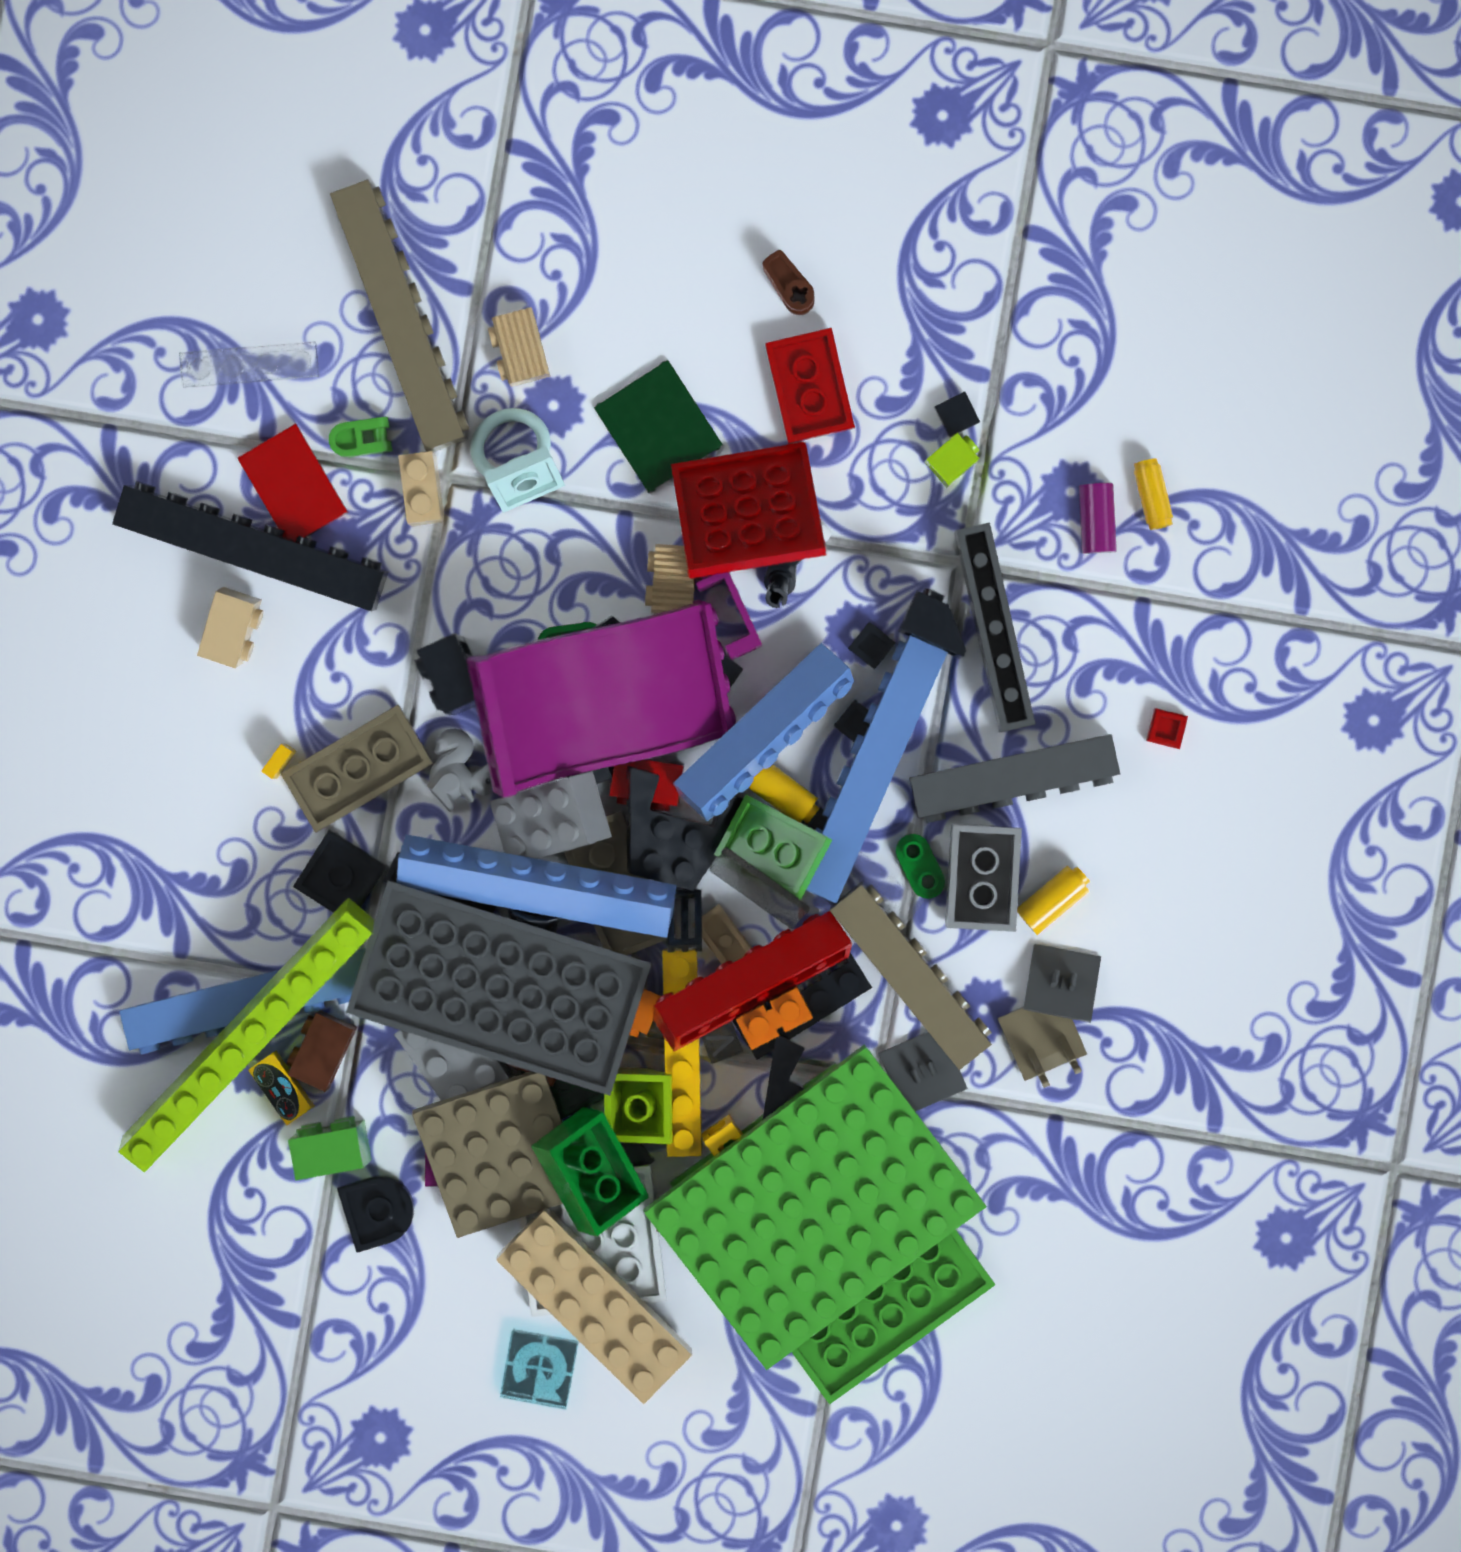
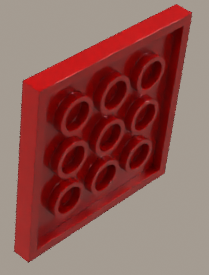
M806 442L671 464L689 579L827 556Z

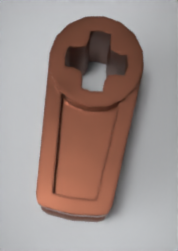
M777 250L770 254L762 262L763 270L787 310L795 315L809 313L815 303L812 285L782 250ZM797 291L799 294L806 292V302L804 304H801L799 301L793 303V292Z

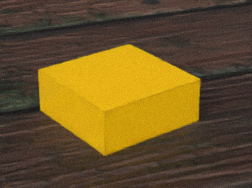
M280 744L261 772L271 779H278L297 751L287 744Z

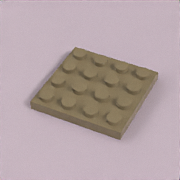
M530 1071L412 1110V1116L457 1238L542 1211L545 1207L549 1209L563 1204L531 1148V1145L562 1123L547 1076Z

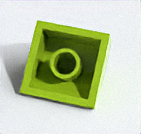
M619 1067L611 1095L604 1094V1114L619 1142L673 1143L672 1074L650 1068Z

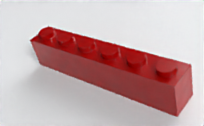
M830 911L821 916L814 914L807 918L802 926L793 931L786 929L780 932L767 945L752 947L739 960L735 962L729 960L722 963L711 975L705 978L702 976L694 978L683 990L675 994L673 992L664 994L654 1005L653 1020L675 1052L845 960L850 956L852 941Z

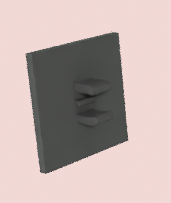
M1034 944L1023 1010L1091 1023L1101 956Z
M925 1032L878 1053L888 1076L915 1111L968 1089L960 1070L929 1032Z

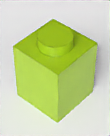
M956 433L929 456L924 463L942 484L948 488L979 461L980 458L976 453L980 450L970 437L966 435L962 438Z

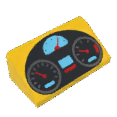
M277 1050L248 1069L286 1126L315 1106L297 1079L288 1075L290 1069Z

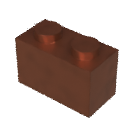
M322 1010L316 1012L314 1017L309 1015L301 1030V1034L305 1035L301 1047L295 1046L288 1058L287 1065L291 1066L288 1075L326 1092L332 1085L357 1026Z

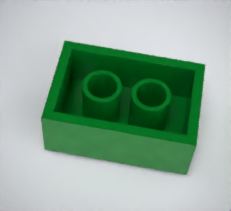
M583 1107L531 1145L579 1232L598 1237L649 1198L645 1187L603 1111Z

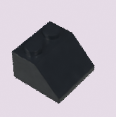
M925 588L923 593L916 591L898 632L920 639L948 652L947 654L958 659L963 658L966 648L949 604L942 602L944 596L928 588Z

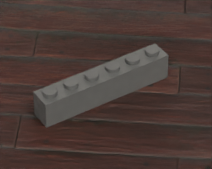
M990 522L956 530L954 532L998 730L999 732L1035 725Z
M1112 734L909 777L917 818L925 817L926 823L946 819L945 812L959 810V815L962 816L980 812L978 805L991 802L993 809L1013 805L1012 798L1025 795L1026 801H1032L1047 797L1045 791L1059 788L1060 794L1080 790L1079 783L1088 781L1093 782V787L1114 783L1112 776L1121 774Z

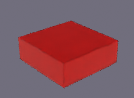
M1154 708L1146 741L1180 749L1188 716Z

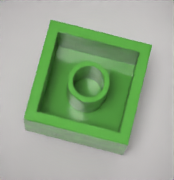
M355 1116L335 1119V1122L330 1123L328 1127H322L321 1122L302 1125L300 1129H297L296 1134L288 1139L295 1181L364 1168L372 1160L365 1120L355 1121Z

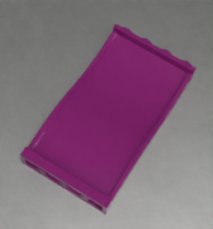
M695 600L692 601V604L651 616L546 638L484 656L468 657L467 663L493 792L506 798L517 795L518 791L567 776L653 758L721 738L736 724V716L733 708L729 706L727 693L730 692V683L727 675L723 673L721 660L724 659V650L721 642L717 639L715 627L718 626V616L711 603Z

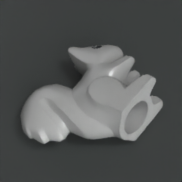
M448 729L442 732L435 741L434 753L439 758L432 765L427 787L443 806L451 812L454 810V800L459 796H464L472 803L474 801L472 790L481 796H486L491 792L492 783L488 764L473 773L465 765L474 749L473 741L468 734L459 729Z

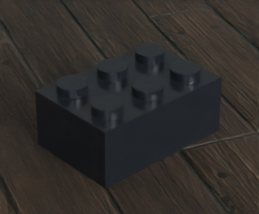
M454 633L417 650L420 658L416 659L415 663L423 679L426 678V680L429 679L434 690L430 691L429 695L437 711H444L447 715L455 716L476 707L467 658L473 655L465 637Z

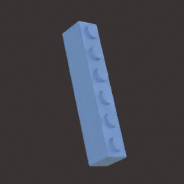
M820 643L673 783L680 797L707 822L713 816L723 813L729 801L738 792L747 790L752 784L754 777L763 768L771 767L777 760L778 754L784 748L795 744L802 736L805 728L812 722L819 721L827 712L828 707L837 698L844 697L850 691L852 684L855 682L850 668L825 645Z

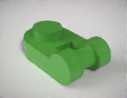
M388 417L350 421L336 425L329 434L330 448L337 455L346 458L392 452V441H388L386 431L389 428ZM373 431L374 442L365 443L363 432Z

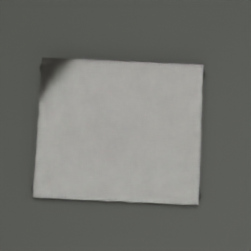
M727 847L721 850L718 859L710 866V872L790 929L794 928L797 922L810 911L809 905Z

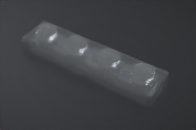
M315 341L179 352L181 385L183 388L319 377L317 343Z

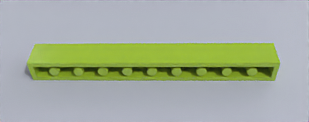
M347 898L122 1136L118 1153L145 1173L373 934L374 919L351 899Z

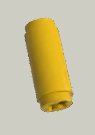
M1157 458L1134 463V475L1146 524L1149 525V529L1157 530L1173 525V514L1161 465L1158 464Z

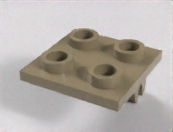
M1023 1007L997 1018L1024 1081L1038 1076L1043 1088L1048 1087L1050 1083L1045 1072L1067 1062L1071 1065L1075 1075L1082 1072L1077 1059L1087 1055V1052L1072 1019L1023 1010Z

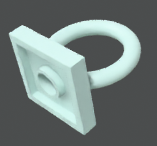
M520 408L503 409L485 418L476 428L470 446L472 461L476 469L485 477L503 513L565 486L562 476L550 454L551 440L547 426L537 415ZM507 422H520L528 425L534 431L537 438L536 450L529 454L515 457L495 468L492 466L484 454V444L490 432L497 426Z

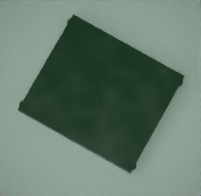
M669 360L661 362L659 366L594 407L648 493L654 492L656 488L673 478L671 464L703 459L723 446Z

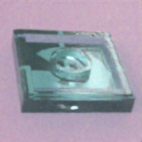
M512 1329L500 1398L566 1410L579 1341Z

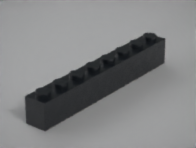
M136 481L135 486L124 485L112 525L368 611L377 610L389 572L380 569L381 562L362 557L361 562L348 558L350 552L330 546L329 551L317 548L316 540L298 535L296 541L283 537L285 533L283 529L265 524L264 529L251 525L252 519L234 513L232 518L219 515L220 508L209 504L200 503L199 508L186 504L188 498L176 493L168 492L167 497L154 493L155 486Z

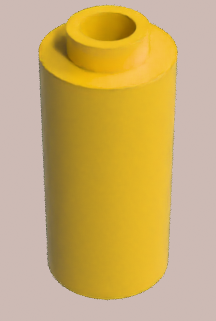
M774 764L767 769L763 768L754 777L749 787L751 791L779 812L800 823L803 820L808 824L819 810V807L815 805L818 797Z
M1067 865L1018 906L1017 913L1032 931L1039 935L1090 892L1086 887L1090 880L1079 867H1075L1072 870Z

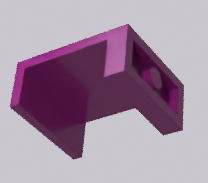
M730 573L701 577L702 580L696 583L700 593L723 582L726 583L748 630V636L725 646L730 659H737L762 647L761 640Z

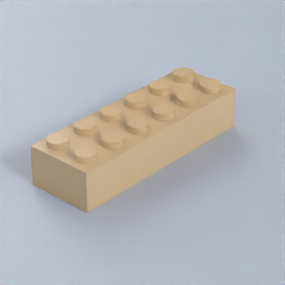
M545 1207L542 1211H539L498 1253L496 1261L643 1405L692 1356V1348L550 1209Z

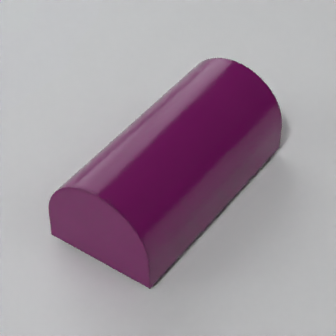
M1113 483L1079 485L1082 554L1117 552Z

